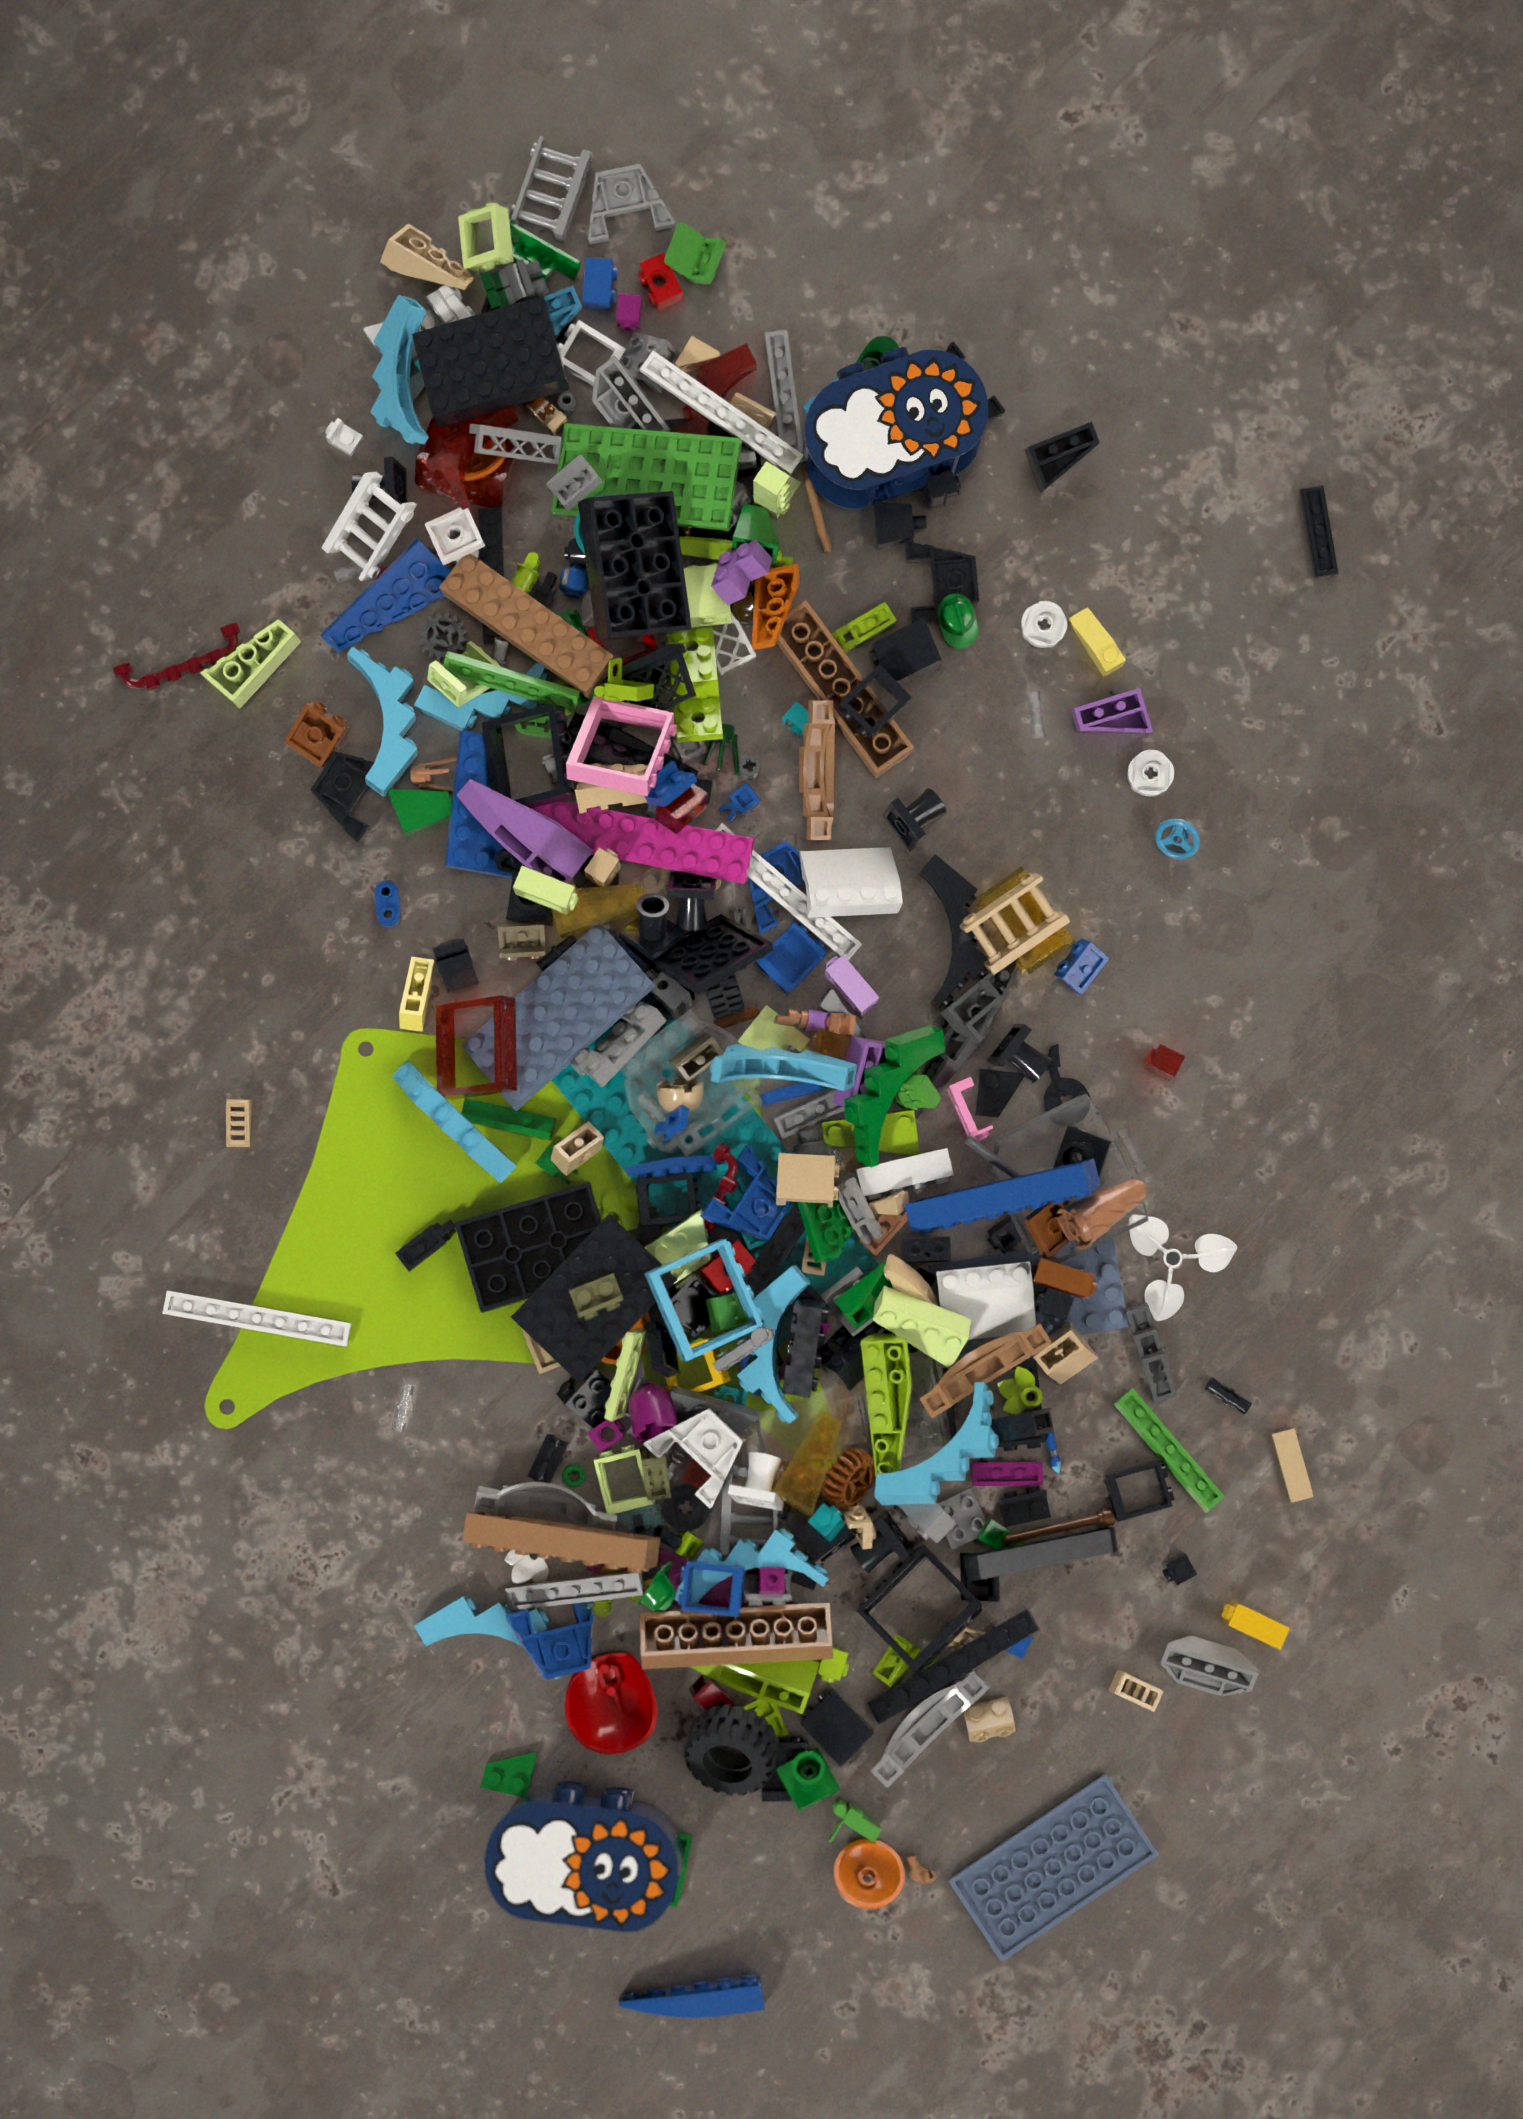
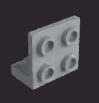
M634 332L619 361L628 369L634 379L642 380L654 392L662 393L664 388L640 372V368L652 351H655L673 365H675L681 353L668 340Z
M858 1267L820 1295L852 1336H855L872 1323L873 1317L856 1330L834 1300L865 1277Z

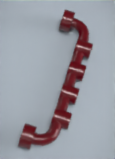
M231 623L220 628L223 638H229V643L226 647L212 650L205 655L188 659L186 662L178 665L169 666L159 672L147 674L140 679L130 677L129 674L133 672L130 663L120 664L112 668L116 678L121 677L123 683L130 688L137 689L146 686L147 690H153L160 687L159 681L167 678L169 682L180 680L182 678L181 673L189 670L191 675L204 670L202 665L211 662V665L214 666L217 664L216 661L235 651L238 645L237 634L241 632L238 623Z
M721 1142L716 1147L712 1158L719 1163L726 1161L728 1170L721 1178L719 1188L711 1199L715 1198L727 1207L728 1201L724 1197L727 1191L733 1193L738 1185V1181L734 1179L738 1166L735 1157L730 1153L731 1147ZM703 1219L705 1229L711 1234L716 1229L717 1223Z

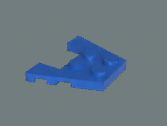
M787 841L760 855L796 887L805 883L802 879L800 853ZM749 878L758 931L761 935L779 925L767 904L774 899Z
M747 1144L740 1152L736 1161L737 1165L753 1176L735 1207L730 1211L713 1198L708 1202L700 1217L767 1241L792 1203L791 1201H786V1205H776L777 1182L775 1179L772 1180L765 1170L766 1166L764 1163L757 1159L753 1153L754 1149Z
M594 1601L572 1604L577 1624L534 1634L528 1610L506 1615L508 1623L543 1680L590 1669L592 1648L591 1624H593L592 1604Z

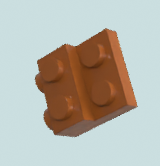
M316 701L315 703H307L284 742L318 766L324 767L335 747L340 745L350 727L345 724L347 722L346 719L338 714L331 715L327 712L328 707Z
M1050 1200V1204L1037 1208L1024 1218L1043 1258H1050L1070 1242L1058 1221V1217L1062 1215L1058 1213V1210L1069 1204L1068 1200L1053 1204L1052 1200Z

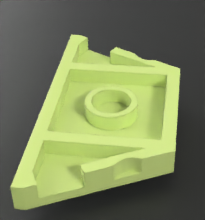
M702 1209L644 1247L662 1265H665L707 1246L708 1233L707 1229H705L704 1220L700 1217L703 1212ZM712 1253L671 1270L670 1272L678 1279L675 1283L712 1259Z

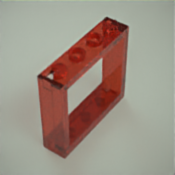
M499 995L436 1005L437 1090L446 1099L451 1100L517 1091L515 998ZM493 1006L495 1083L456 1088L454 1012Z

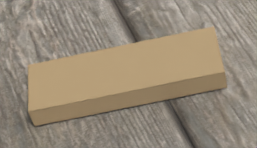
M1295 1428L1271 1434L1290 1503L1314 1497Z

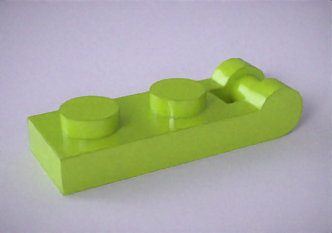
M884 602L832 633V636L846 654L853 648L896 624L897 620L887 603ZM848 633H850L853 638L849 642H847V640L844 637Z

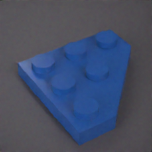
M712 1155L674 1157L628 1166L626 1171L627 1176H637V1179L651 1178V1174H653V1177L667 1175V1172L670 1175L684 1174V1170H686V1173L698 1172L700 1168H703V1172L717 1170L718 1165L726 1164V1161L719 1163L712 1158Z

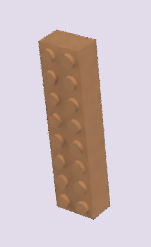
M469 553L463 556L439 586L445 597L575 690H579L588 699L594 693L595 687L599 686L607 676L609 661L614 659V655Z
M807 600L788 612L776 642L815 697L818 700L833 701L835 724L875 779H877L911 755L914 751V746L894 719L871 740L868 736L866 738L861 736L856 730L857 725L852 720L848 722L840 714V702L864 678ZM870 686L850 703V706L871 727L875 726L888 713Z
M475 1511L466 1513L462 1542H469L470 1547L473 1548L493 1546L492 1550L499 1552L515 1550V1554L518 1555L538 1553V1558L551 1559V1557H560V1561L563 1562L583 1560V1565L597 1566V1564H606L605 1568L619 1570L620 1568L628 1567V1572L642 1573V1571H649V1568L657 1567L661 1538L509 1514Z
M830 1603L741 1607V1615L739 1617L691 1611L640 1613L642 1669L833 1659Z

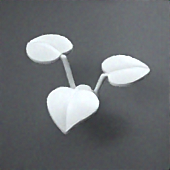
M1133 1216L1130 1221V1237L1135 1249L1145 1256H1152L1159 1249L1164 1253L1163 1259L1169 1268L1167 1283L1163 1280H1155L1145 1290V1302L1149 1305L1150 1312L1156 1321L1170 1318L1183 1304V1288L1178 1284H1171L1173 1269L1179 1268L1183 1263V1259L1199 1258V1265L1202 1269L1215 1273L1226 1268L1237 1250V1245L1232 1240L1217 1234H1206L1195 1242V1249L1198 1254H1181L1177 1249L1167 1250L1161 1246L1169 1238L1168 1227L1161 1219Z

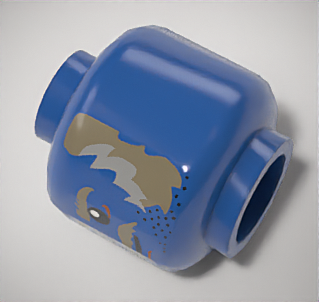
M570 564V567L562 569L559 589L564 593L565 597L581 599L582 595L587 594L589 589L588 573L581 565Z

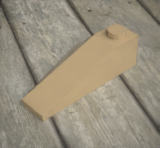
M409 224L388 240L380 262L391 271L463 290L468 288L476 279L457 261H450L446 257L447 252L444 249H437L431 244L432 239L428 235Z

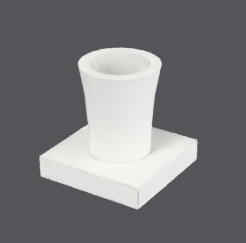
M467 505L425 523L443 566L450 562L456 565L463 556L469 553L478 559L480 548L485 547Z
M749 1452L745 1487L729 1485L728 1495L737 1503L782 1511L784 1501L776 1493L771 1492L781 1459L765 1453Z

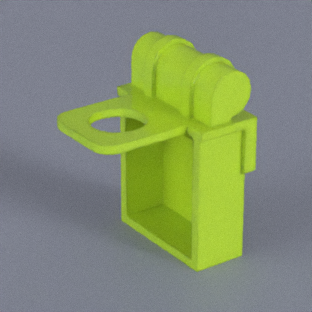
M614 658L609 661L608 683L600 684L594 689L595 695L604 698V700L641 701L653 698L654 684L621 680L622 659ZM617 664L618 671L616 676H613V667Z

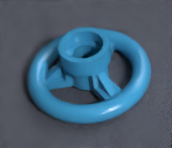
M1168 819L1162 822L1156 830V844L1169 857L1186 859L1193 856L1200 847L1198 831L1185 820ZM1173 826L1170 836L1162 838L1163 831L1167 827ZM1190 833L1193 837V845L1188 842ZM1174 844L1181 846L1185 852L1172 851L1166 845Z

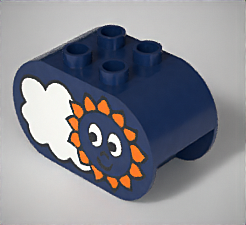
M899 347L884 353L880 357L882 365L865 370L863 363L859 362L840 369L837 372L839 380L826 386L817 395L810 406L806 418L802 450L804 455L803 463L806 474L816 491L827 501L838 507L858 510L873 506L874 502H884L923 488L929 476L936 474L940 476V473L949 470L953 472L954 476L963 472L972 463L977 454L980 439L985 431L988 420V399L985 387L976 371L967 362L954 354L941 350H921L909 355L906 347Z
M559 1781L558 1786H554L553 1791L536 1793L523 1799L496 1825L489 1837L485 1851L484 1868L486 1881L498 1905L507 1913L519 1919L618 1932H636L655 1923L667 1910L677 1890L679 1876L684 1867L683 1844L672 1821L656 1807L644 1802L633 1801L634 1790L628 1788L606 1787L601 1797L586 1795L587 1784Z

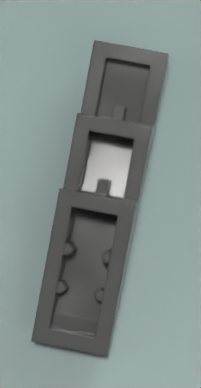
M1146 1302L1125 1309L1131 1334L1154 1403L1177 1396L1149 1305Z

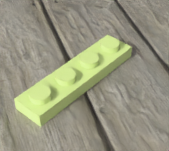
M636 1328L626 1332L622 1339L623 1347L621 1355L616 1362L617 1370L611 1382L612 1390L605 1404L606 1413L604 1418L609 1421H615L625 1415L646 1331Z

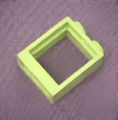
M488 203L481 209H471L466 214L458 216L463 268L465 270L479 274L514 262L508 209L499 206L498 203ZM492 219L495 249L478 255L475 224Z
M521 866L513 886L516 895L568 915L569 910L574 911L578 901V894H576L574 886Z
M635 1444L622 1447V1452L613 1454L612 1450L598 1453L599 1457L593 1460L607 1514H616L654 1504L655 1500H648L641 1461L643 1460L642 1447L635 1448ZM636 1455L645 1494L614 1502L604 1463Z

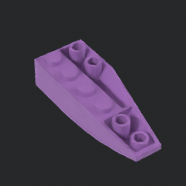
M469 779L457 794V797L480 824L506 850L512 853L514 857L529 869L568 884L593 851V849L558 822L472 779Z

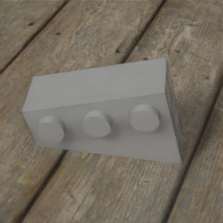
M937 1503L894 1506L903 1517L906 1514L908 1515L905 1519L914 1528L919 1526L917 1531L926 1540L930 1537L936 1544L957 1524Z

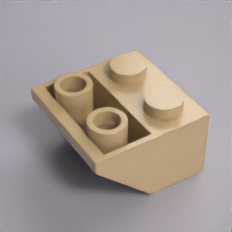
M1070 1321L1048 1336L1053 1344L1033 1355L1045 1373L1060 1385L1098 1359L1096 1353Z

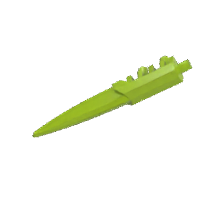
M679 536L681 553L683 555L718 560L724 552L732 550L733 541ZM779 548L776 564L771 563L770 569L781 567V564L791 565L793 557L782 555V548Z

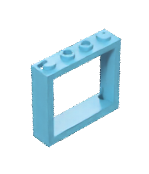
M726 1239L715 1241L645 1273L682 1361L687 1362L763 1327L761 1322L763 1320L762 1312L759 1307L755 1308L752 1301L754 1298L753 1291L749 1285H745L742 1278L745 1276L744 1270L739 1263L736 1264L733 1257L735 1250L732 1248L730 1241L727 1242ZM718 1250L749 1322L691 1348L660 1275Z

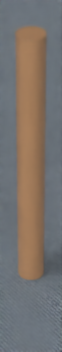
M802 464L800 468L823 553L832 551L819 499L816 489L806 474L804 464Z

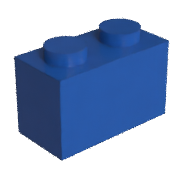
M586 257L582 299L584 309L611 311V303L616 302V289H612L613 281H617L618 267H614L613 259Z

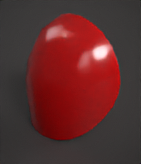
M624 1651L604 1652L591 1657L590 1669L573 1673L566 1691L565 1717L572 1735L579 1743L596 1753L611 1755L633 1750L649 1738L654 1731L657 1721L656 1699L645 1670L642 1669V1665L633 1655Z

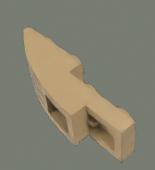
M894 1255L887 1256L884 1274L887 1280L890 1279L892 1289L939 1306V1300L934 1291L918 1272Z

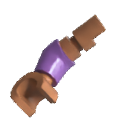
M787 1009L785 1016L776 1015L774 1024L793 1027L797 1024L798 1027L804 1028V1031H829L833 1034L853 1036L856 1015L828 1013L812 1009L800 1010L797 1013L795 1009Z

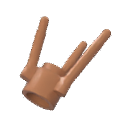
M457 756L412 766V784L419 785V789L453 793L452 788L428 784L427 782L432 781V775L450 772L448 768L431 770V767L455 762Z

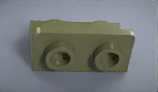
M614 1273L569 1291L578 1317L584 1316L585 1320L599 1315L597 1310L606 1307L607 1311L620 1307V1301L624 1300Z

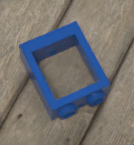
M697 1561L686 1562V1566H682L681 1580H685L684 1590H680L678 1596V1604H682L681 1610L739 1617L741 1615L746 1567ZM694 1569L733 1573L730 1608L691 1603Z

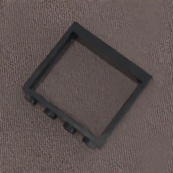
M554 703L482 722L490 788L511 799L502 728L549 716L559 788L514 800L528 808L576 797L575 784H577V781L567 779L566 763L571 753V737L567 729L568 716L565 715L564 706Z
M1028 1358L1010 1369L1015 1370L1017 1367L1028 1368L1035 1378V1386L1040 1389L1037 1361L1034 1358ZM948 1367L942 1368V1375L949 1369ZM1031 1392V1394H1032V1401H1034V1400H1035V1394H1034L1033 1392ZM1042 1403L1038 1407L1033 1408V1411L1042 1409ZM954 1405L946 1409L950 1441L957 1434ZM1045 1433L999 1442L998 1448L1003 1447L1004 1451L1018 1450L1017 1445L1026 1444L1027 1449L1039 1448L1041 1443L1046 1442Z
M924 1544L915 1551L912 1550L909 1555L910 1558L904 1564H898L892 1571L893 1575L888 1580L884 1579L875 1588L877 1591L871 1597H865L859 1605L860 1608L857 1610L863 1619L918 1675L986 1609ZM928 1558L971 1603L913 1660L871 1614Z

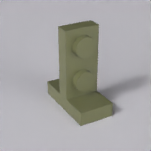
M641 1442L642 1470L648 1500L671 1497L666 1452L657 1458L644 1445L645 1442Z

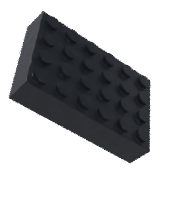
M544 295L412 334L432 416L438 427L570 389L549 306Z
M673 491L588 497L578 501L597 641L677 634L692 630Z
M590 1182L454 1223L481 1313L526 1301L602 1222Z
M609 1214L524 1302L511 1318L580 1383L624 1337L626 1332L656 1303L645 1273L662 1266V1264ZM670 1271L660 1275L666 1291L678 1280ZM614 1273L624 1300L620 1301L621 1306L607 1311L606 1307L597 1310L599 1315L585 1320L584 1316L578 1317L569 1291Z

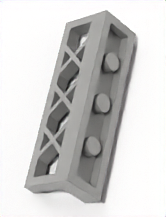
M470 424L469 433L476 434L475 453L559 464L562 437ZM483 435L490 436L494 442L489 449H482ZM506 439H510L515 446L509 452H506L501 445ZM527 442H530L535 449L529 455H526L521 448ZM547 445H553L552 459L546 458L541 451Z

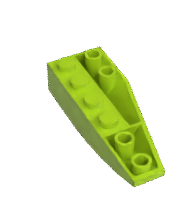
M870 1334L861 1341L876 1476L877 1474L901 1471L912 1381L907 1339L894 1334Z
M782 1661L692 1666L691 1668L733 1689L803 1714L820 1661Z

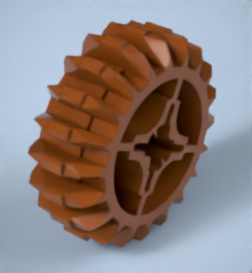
M856 1447L844 1451L842 1456H837V1460L835 1463H832L831 1469L828 1470L827 1477L824 1478L826 1483L823 1485V1495L829 1504L844 1511L848 1506H856L858 1502L863 1501V1497L868 1495V1490L872 1488L871 1484L875 1480L874 1458L871 1454Z

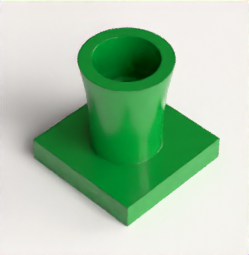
M818 1747L811 1751L802 1752L794 1760L776 1768V1772L798 1813L840 1791V1786Z

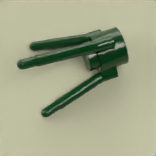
M722 724L723 739L711 740L703 765L706 766L717 741L720 748L716 769L720 771L725 746H730L732 742L735 775L738 776V735L734 734L735 726Z

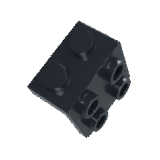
M595 1366L580 1383L573 1377L564 1382L556 1394L565 1406L592 1428H595L606 1420L604 1418L606 1413L605 1404L612 1390L611 1381L601 1374Z

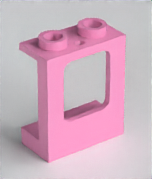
M971 1077L950 1085L947 1092L966 1135L972 1136L979 1142L990 1136L989 1132L993 1129V1126L977 1130L962 1096V1093L974 1087V1083Z

